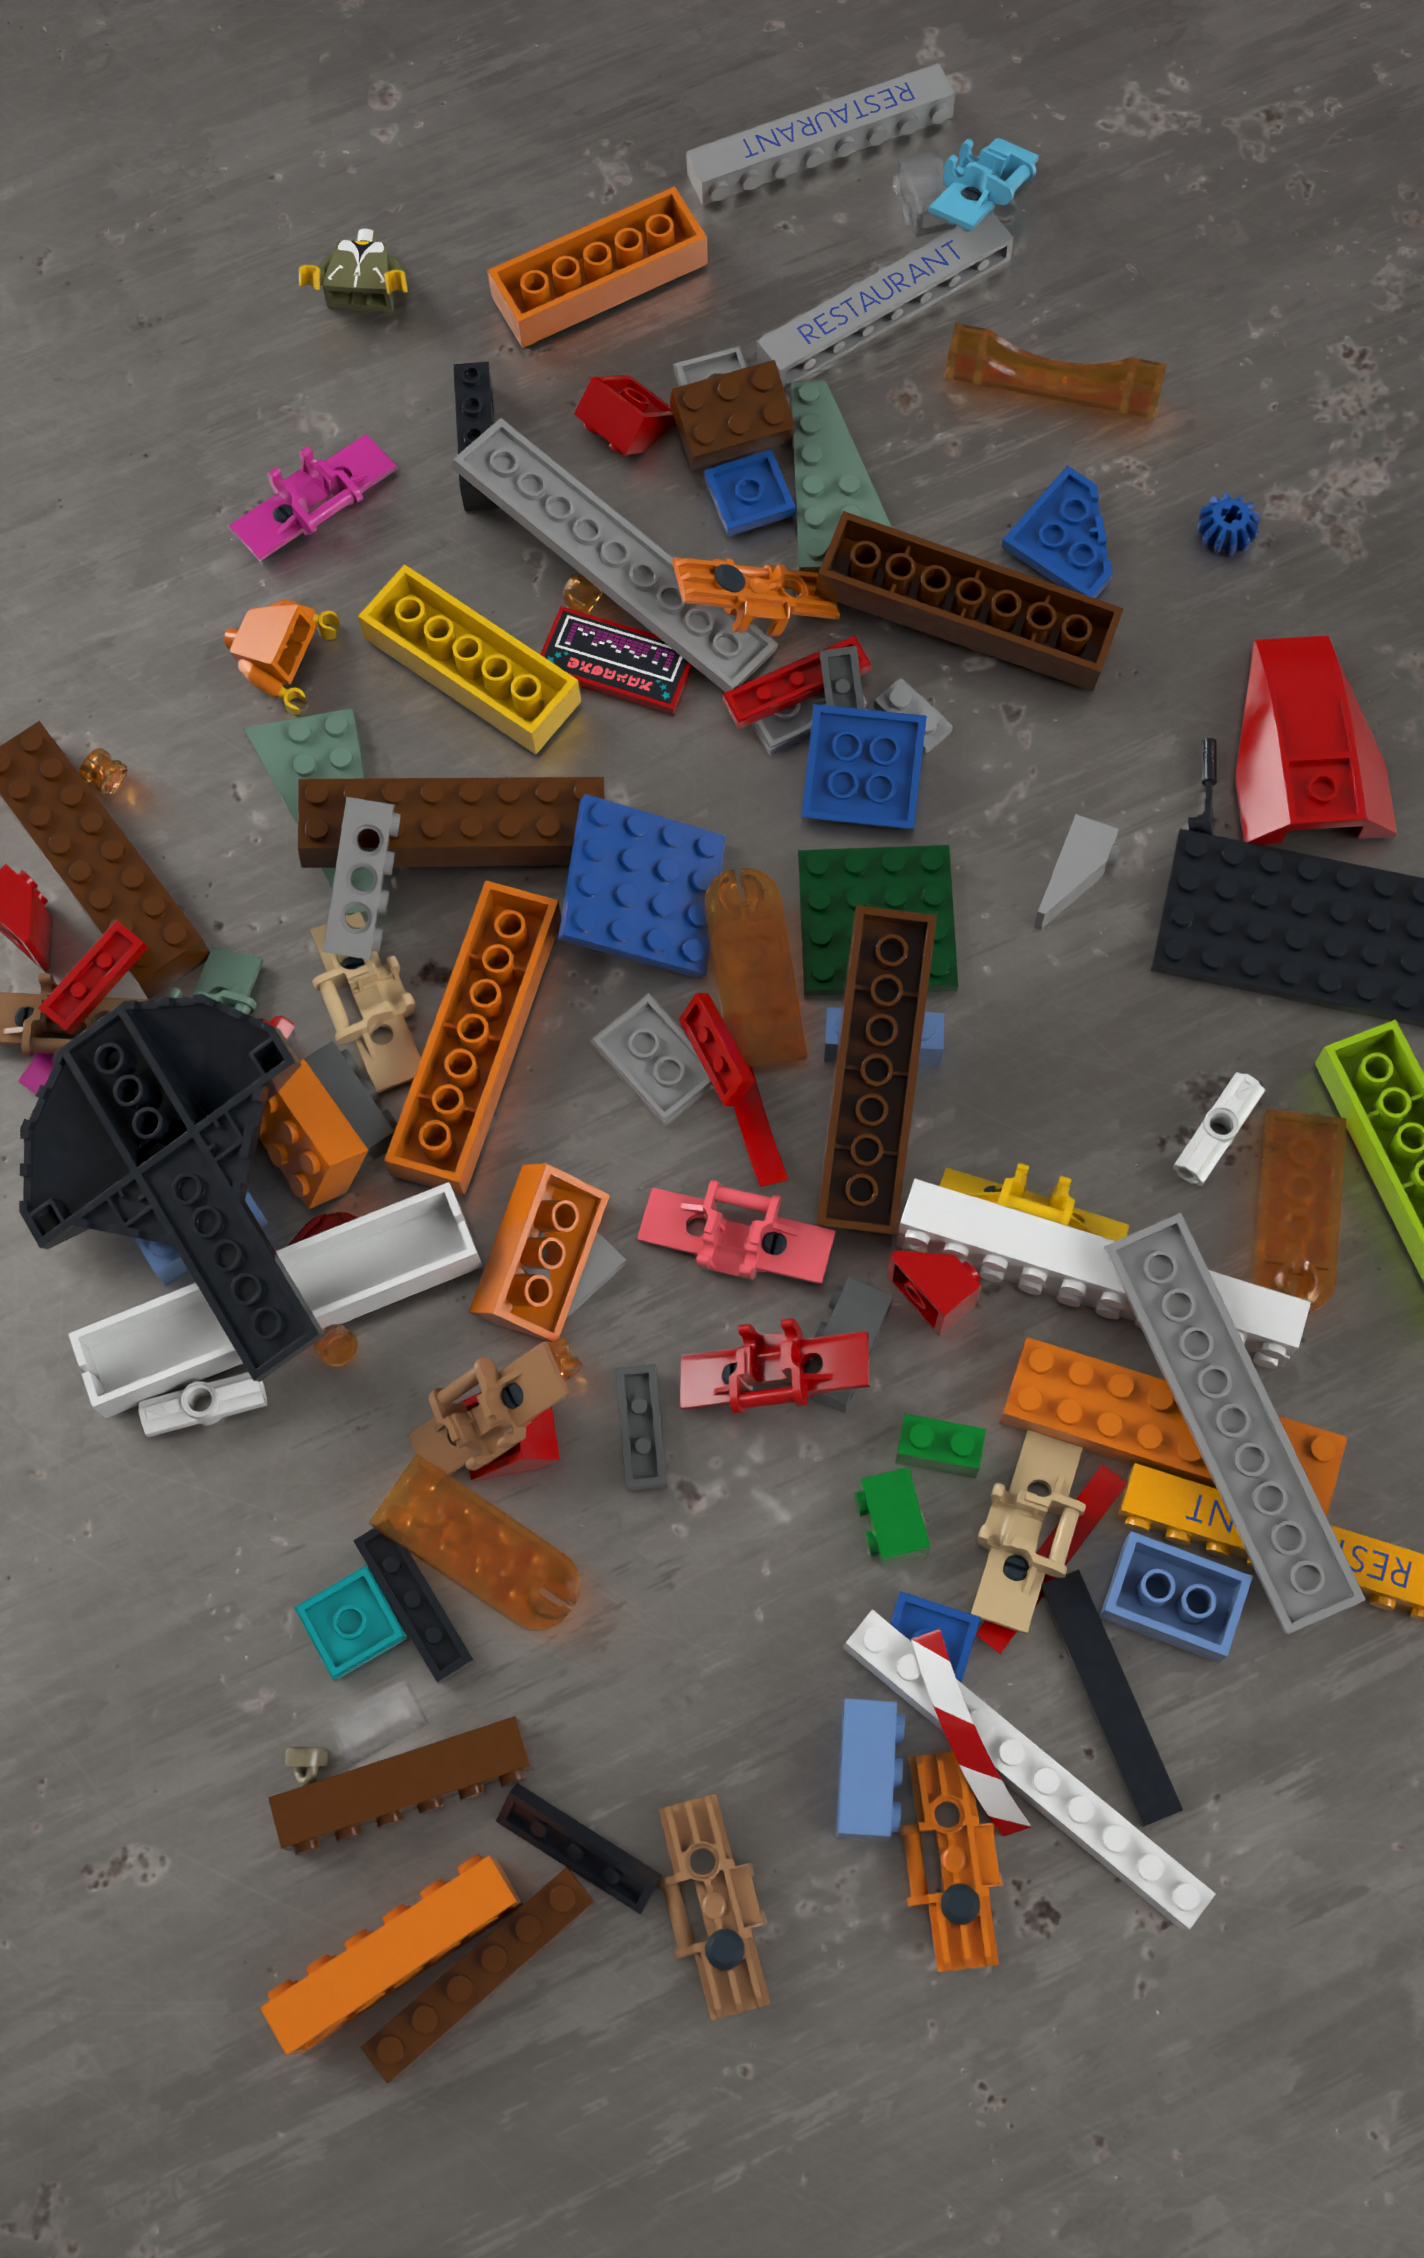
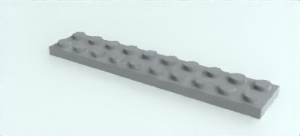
M502 418L496 421L453 459L452 469L723 691L727 692L742 685L775 653L778 643L752 622L744 633L733 632L732 624L736 621L737 616L725 613L724 607L683 603L672 563L674 558Z
M1178 1213L1106 1245L1104 1250L1286 1635L1365 1601L1366 1599L1182 1213Z

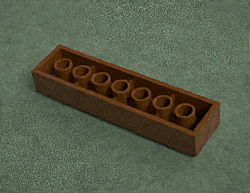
M845 511L842 512L821 565L815 591L816 595L1090 691L1094 690L1124 609Z
M38 721L1 745L0 798L101 935L117 920L149 947L128 970L148 999L153 998L206 962L210 952L202 937L42 723Z
M604 777L298 779V854L301 868H336L346 797L395 805L394 813L401 814L398 836H390L388 851L395 852L393 867L570 865L580 799L585 794L605 800ZM364 829L358 836V843L363 850L374 851L380 844V837L376 831Z
M857 905L854 911L815 1225L897 1235L937 915Z

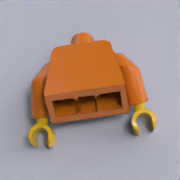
M282 599L267 607L251 608L247 611L239 629L229 628L226 631L224 643L227 649L230 650L231 655L239 662L238 668L254 687L274 699L276 696L283 699L287 712L291 715H299L300 710L289 702L294 698H298L302 702L307 703L304 692L296 687L287 690L283 685H291L316 627L318 626V632L322 638L333 640L336 638V630L327 625L331 624L339 627V617L335 612L328 610L318 615L313 608L288 599Z

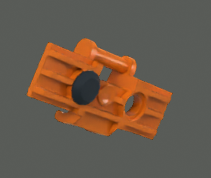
M674 557L672 560L683 603L724 607L725 613L737 616L736 621L732 624L733 632L744 633L755 617L772 619L771 625L767 628L768 636H780L790 620V615L828 619L840 618L836 601L815 594L818 573L788 570L782 564H778L777 567L767 564L763 568L735 565L734 559L727 558L725 561L723 559L710 561ZM785 589H792L797 597L790 596L785 592Z
M953 1751L910 1756L908 1759L917 1823L902 1825L898 1830V1835H903L911 1897L907 1898L908 1907L929 1906L937 1972L999 1965L989 1897V1888L1003 1886L1002 1875L998 1868L994 1824H980L975 1794L964 1776ZM944 1802L954 1804L959 1811L958 1823L950 1828L939 1825L935 1819L936 1807ZM921 1833H934L936 1845H938L942 1873V1893L928 1894Z

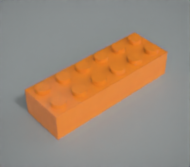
M673 186L488 269L491 296L519 344L524 348L707 265V236L676 187Z
M480 1854L471 1857L457 1867L460 1875L451 1881H443L441 1878L424 1888L419 1893L422 1900L412 1907L410 1905L405 1906V1904L397 1906L381 1918L384 1922L383 1926L369 1932L367 1929H364L346 1940L343 1944L347 1950L338 1956L333 1955L330 1957L329 1954H326L305 1968L308 1976L302 1980L292 1982L289 1979L269 1991L267 1996L270 2001L259 2008L286 2056L303 2054L518 1910L524 1903L499 1861L490 1855L481 1857Z

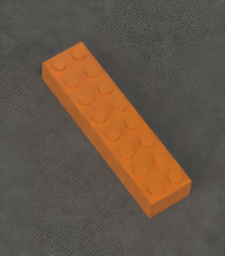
M485 880L384 1159L391 1176L433 1188L449 1182L455 1194L465 1197L561 923L562 916L559 900Z
M1026 1337L999 1424L1026 1433L1027 1430L1034 1431L1082 1447L1083 1451L1130 1466L1137 1463L1216 1488L1166 1380ZM1278 1415L1318 1501L1327 1516L1347 1437Z

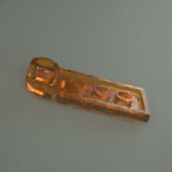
M742 868L739 881L740 887H743L745 891L746 901L740 902L735 869L723 872L709 885L704 901L721 1017L748 1067L804 1060L808 1054L780 890L774 880L764 872L752 868Z
M1267 1109L1264 1113L1252 1281L1255 1285L1292 1296L1290 1280L1297 1281L1296 1297L1311 1302L1308 1311L1309 1315L1321 1309L1328 1302L1336 1287L1346 1118Z
M416 1453L369 1520L368 1524L523 1629L529 1631L551 1629L561 1623L571 1611L565 1605L557 1606L538 1593L541 1587L571 1607L576 1604L579 1597V1572L573 1561L566 1554L418 1453Z

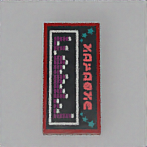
M563 606L559 608L540 653L541 656L576 678L579 682V687L674 715L693 668L692 664L653 633Z

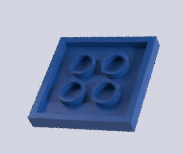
M814 704L801 818L914 830L927 716Z

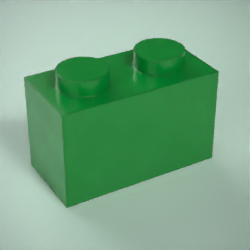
M904 1413L895 1464L976 1479L980 1469L986 1429Z
M909 1467L861 1478L860 1491L854 1492L859 1516L867 1515L871 1531L865 1532L870 1557L877 1555L880 1566L927 1555L931 1547Z

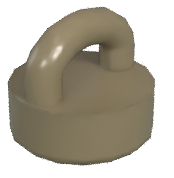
M289 1747L285 1750V1766H295V1778L301 1786L314 1783L318 1776V1766L328 1765V1750L325 1747Z

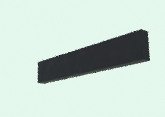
M1079 1569L1066 1574L1064 1578L1058 1577L1043 1583L1041 1586L1042 1595L1141 1826L1144 1827L1183 1811Z

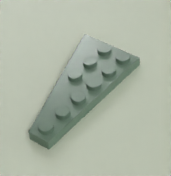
M791 382V410L796 426L793 436L799 571L819 573L843 511L891 528L892 526L827 382Z
M353 708L243 728L297 827L298 779L365 778ZM360 867L354 871L352 881L357 888L366 890L373 885L374 876L369 869ZM321 868L333 889L336 868ZM360 906L350 907L347 911V916L360 912L363 918L368 917L365 909Z

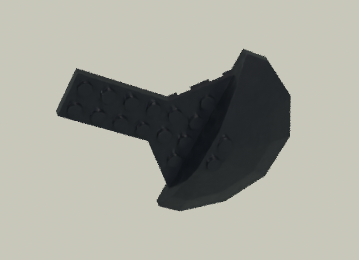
M204 994L184 998L163 997L158 998V1000L139 1002L129 1000L122 1002L57 1050L51 1061L55 1063L45 1085L40 1084L35 1095L39 1098L29 1120L24 1119L20 1127V1139L24 1140V1163H20V1176L24 1177L23 1201H19V1212L38 1246L48 1250L89 1229L174 1245L253 1381H262L324 1337V1331L245 1201L266 1103L279 1092L302 1065L281 1030Z

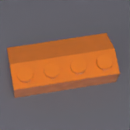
M547 1163L522 1164L469 1313L500 1327L552 1343H558L610 1195ZM544 1232L545 1237H537ZM543 1247H545L547 1250V1259L545 1262L542 1258ZM523 1266L531 1269H549L550 1280L543 1275L528 1274Z

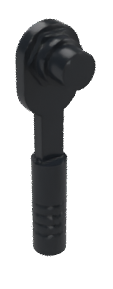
M1214 738L1202 740V784L1206 786L1205 812L1198 815V817L1188 818L1190 831L1214 835L1213 785L1217 783V741Z

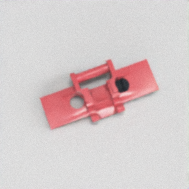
M711 1180L705 1199L652 1188L637 1241L695 1254L698 1267L753 1280L756 1272L765 1273L766 1271L822 1285L836 1230L778 1217L782 1199L780 1195L773 1194L772 1197L762 1196L720 1186V1181ZM716 1202L765 1212L766 1217L764 1221L753 1220L750 1226L723 1219L722 1213L717 1211L718 1206ZM695 1218L707 1220L704 1234L699 1237L692 1236L687 1232L689 1222Z

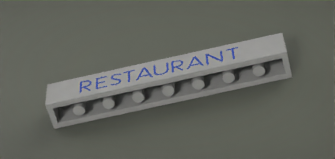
M937 63L686 151L687 175L702 205L721 201L728 196L745 190L755 189L762 184L777 179H784L796 172L815 168L833 159L849 156L853 152L870 146L880 145L884 141L901 135H908L918 129L933 124H940L947 119L953 118L955 92L940 64Z
M994 213L991 215L987 214L972 231L966 232L961 226H958L951 231L942 232L935 240L923 247L912 249L905 257L893 264L884 265L877 273L863 281L858 280L840 294L824 299L819 306L806 313L796 315L789 323L776 330L766 332L757 340V363L761 364L775 360L783 388L786 389L791 386V382L802 380L1010 261L1014 237Z

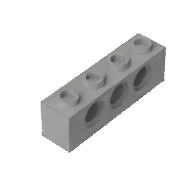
M346 797L323 952L369 960L372 957V951L380 952L383 929L376 928L378 913H386L389 891L382 890L384 874L392 875L395 852L388 851L390 836H398L401 814L394 813V804ZM372 829L378 833L380 844L376 850L365 851L360 847L358 836L362 830ZM364 867L372 872L374 883L371 888L362 890L354 885L352 875L357 868ZM360 906L365 909L368 914V921L365 926L356 928L348 923L346 914L350 907Z

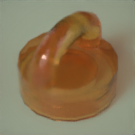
M580 573L571 574L563 590L565 604L570 609L583 613H589L602 595V591ZM573 598H575L576 600L580 601V602L583 603L584 605L578 604L577 602H575V600H574Z
M332 1324L323 1329L325 1336L315 1342V1351L328 1365L341 1366L348 1363L357 1352L358 1342L356 1336L347 1326L341 1324Z

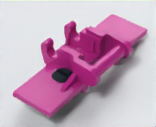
M366 434L326 461L320 459L316 462L312 449L307 446L299 452L301 469L286 479H283L281 471L277 467L268 472V479L275 495L230 524L229 529L259 561H262L300 534L303 536L311 535L317 531L316 526L347 505L357 504L363 500L362 493L397 470V465Z

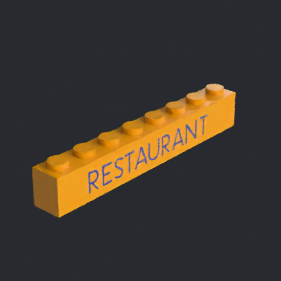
M1134 1463L1129 1471L1126 1481L1128 1483L1124 1488L1116 1518L1125 1520L1126 1527L1145 1533L1149 1532L1150 1529L1166 1533L1165 1539L1180 1545H1189L1190 1541L1206 1546L1205 1551L1211 1555L1230 1558L1232 1554L1247 1559L1246 1564L1254 1568L1216 1488ZM1330 1525L1364 1597L1370 1598L1369 1604L1390 1611L1398 1607L1410 1611L1411 1618L1424 1622V1554Z

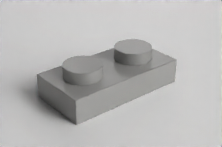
M899 678L874 700V708L877 711L927 716L923 754L925 755L952 732L953 725L902 678Z

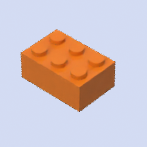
M305 1059L300 1060L302 1065L279 1092L266 1103L259 1139L267 1149L272 1163L281 1169L289 1181L292 1192L301 1198L307 1209H310L346 1194L369 1150Z

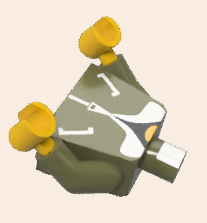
M366 228L360 229L357 232L356 241L341 240L337 242L334 252L330 253L318 266L303 265L299 267V287L311 285L314 290H320L322 285L328 308L393 312V291L407 293L408 278L398 259L389 255L387 245L383 242H377L378 235L376 232Z

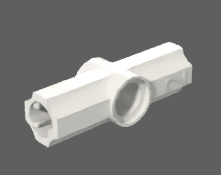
M1238 1072L1234 1074L1173 1165L1172 1169L1179 1174L1180 1178L1190 1184L1202 1187L1264 1094L1265 1089L1259 1084L1258 1080L1248 1074ZM1210 1124H1222L1227 1129L1228 1134H1216L1211 1129Z
M244 1373L210 1383L203 1381L193 1382L184 1390L139 1401L138 1411L145 1435L152 1437L197 1424L203 1426L212 1425L223 1417L267 1406V1395L263 1381H253L249 1373ZM202 1396H211L212 1402L210 1406L202 1412H196V1401Z

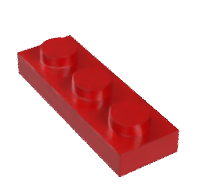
M116 920L38 1009L68 1034L72 1035L149 947Z
M696 993L679 1017V1021L724 1107H737L754 1084L755 1079L709 993Z

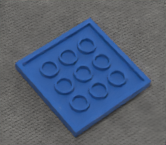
M585 794L580 799L558 940L702 979L707 974L726 836Z

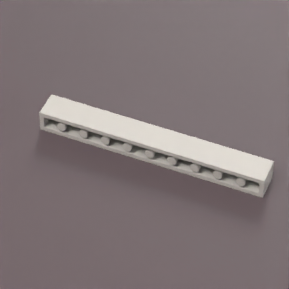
M871 1610L842 1648L943 1731L921 1674L912 1642L874 1610ZM957 1680L979 1736L1002 1781L1179 1929H1191L1216 1893Z

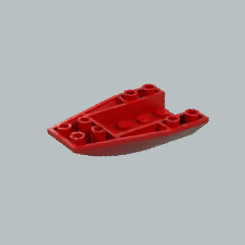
M1328 635L1254 640L1235 772L1241 828L1245 843L1259 845L1282 844L1289 830L1354 826L1356 827L1357 839L1395 837L1397 834L1386 764Z

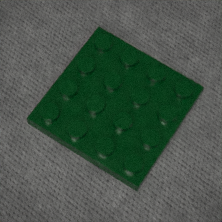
M949 845L798 850L804 996L844 995L854 911L857 905L937 915L927 992L958 990Z

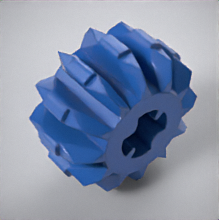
M1227 491L1222 495L1221 499L1212 496L1207 506H1203L1200 510L1198 517L1197 535L1203 536V547L1214 545L1215 555L1222 549L1226 550L1230 557L1235 553L1236 549L1245 552L1249 548L1250 543L1256 540L1259 533L1260 514L1254 512V502L1243 503L1242 493L1236 499H1232Z

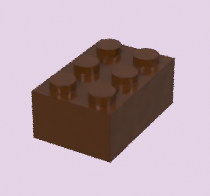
M775 360L671 390L670 407L690 470L789 443L793 440L796 426Z

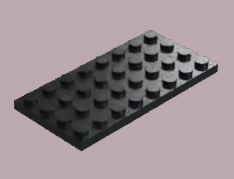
M1180 828L1177 835L1151 971L1388 1021L1397 1020L1398 1023L1424 1028V878Z

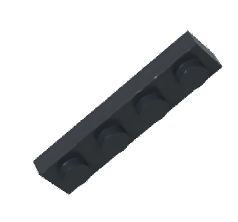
M390 1519L385 1520L353 1540L438 1684L444 1682L475 1662Z
M516 1783L509 1792L496 1819V1822L639 1914L647 1906L662 1877L657 1871L519 1783Z

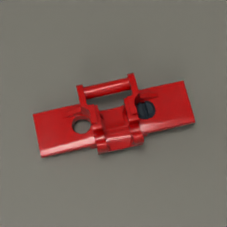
M794 1318L782 1319L781 1328L784 1332L760 1335L752 1324L739 1325L738 1333L743 1339V1347L681 1355L680 1408L682 1410L730 1405L733 1414H742L745 1409L789 1403H795L796 1406H806L808 1398L813 1397V1394L870 1387L869 1333L862 1331L803 1339L802 1330ZM814 1357L823 1359V1367L817 1374L804 1373V1365L809 1359ZM792 1381V1386L752 1391L755 1386Z

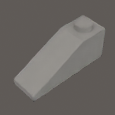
M1075 814L1038 909L1034 924L1035 928H1044L1101 879L1107 864L1115 865L1122 846L1115 843L1119 831L1118 828Z

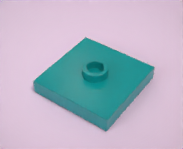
M368 1565L294 1607L334 1682L408 1639Z

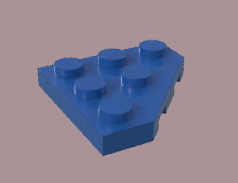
M1067 465L1002 539L1001 547L1058 586L1095 599L1112 578L1113 573L1111 561L1108 559L1107 539L1103 517L1100 515L1097 484Z

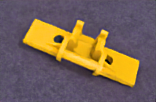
M1019 1162L1014 1177L1005 1178L1003 1185L948 1167L945 1168L939 1185L940 1187L1110 1240L1118 1241L1127 1237L1129 1224L1074 1207L1075 1199L1068 1194L1072 1180L1070 1178L1060 1175L1059 1181L1050 1197L1026 1191L1027 1174L1030 1166Z

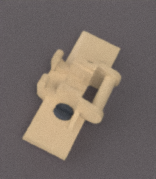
M360 912L346 916L351 926L356 928L365 926ZM327 924L311 929L310 933L326 969L325 973L315 977L312 982L315 989L320 990L337 1031L334 1036L338 1044H346L355 1041L377 1094L413 1080L421 1057L405 1018L414 1013L416 1004L412 994L405 992L399 977L401 968L396 956L388 957L386 959L387 963L382 966L377 951H372L370 960L323 952ZM345 987L350 988L363 1019L353 1025L349 1022L337 990ZM379 1027H386L393 1032L391 1041L385 1045H378L371 1040L373 1031Z
M1027 1430L1009 1491L1004 1490L1005 1486L1003 1484H994L990 1496L992 1504L988 1517L978 1534L977 1541L979 1545L990 1552L972 1607V1615L1027 1635L1045 1574L1059 1578L1065 1577L1067 1567L1064 1564L1078 1517L1084 1515L1086 1508L1084 1503L1068 1497L1083 1450L1082 1447ZM1032 1483H1042L1049 1489L1050 1496H1037L1034 1493L1028 1492L1027 1488ZM1047 1511L1061 1516L1049 1558L1036 1554L1037 1541Z

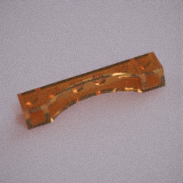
M955 323L948 350L945 378L1154 419L1167 364L1133 357L1099 364L1057 361L1020 349L990 329Z

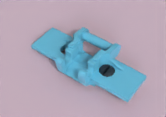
M996 138L988 147H984L976 158L971 152L973 141L967 139L960 148L959 165L956 167L958 161L956 155H951L946 160L943 183L947 189L929 206L928 212L932 213L933 217L937 219L941 217L947 220L948 224L952 226L956 224L961 226L966 232L972 231L987 214L991 215L994 212L996 203L999 205L1010 203L1014 198V192L1024 182L1030 181L1035 176V163L1038 161L1039 155L1003 139Z

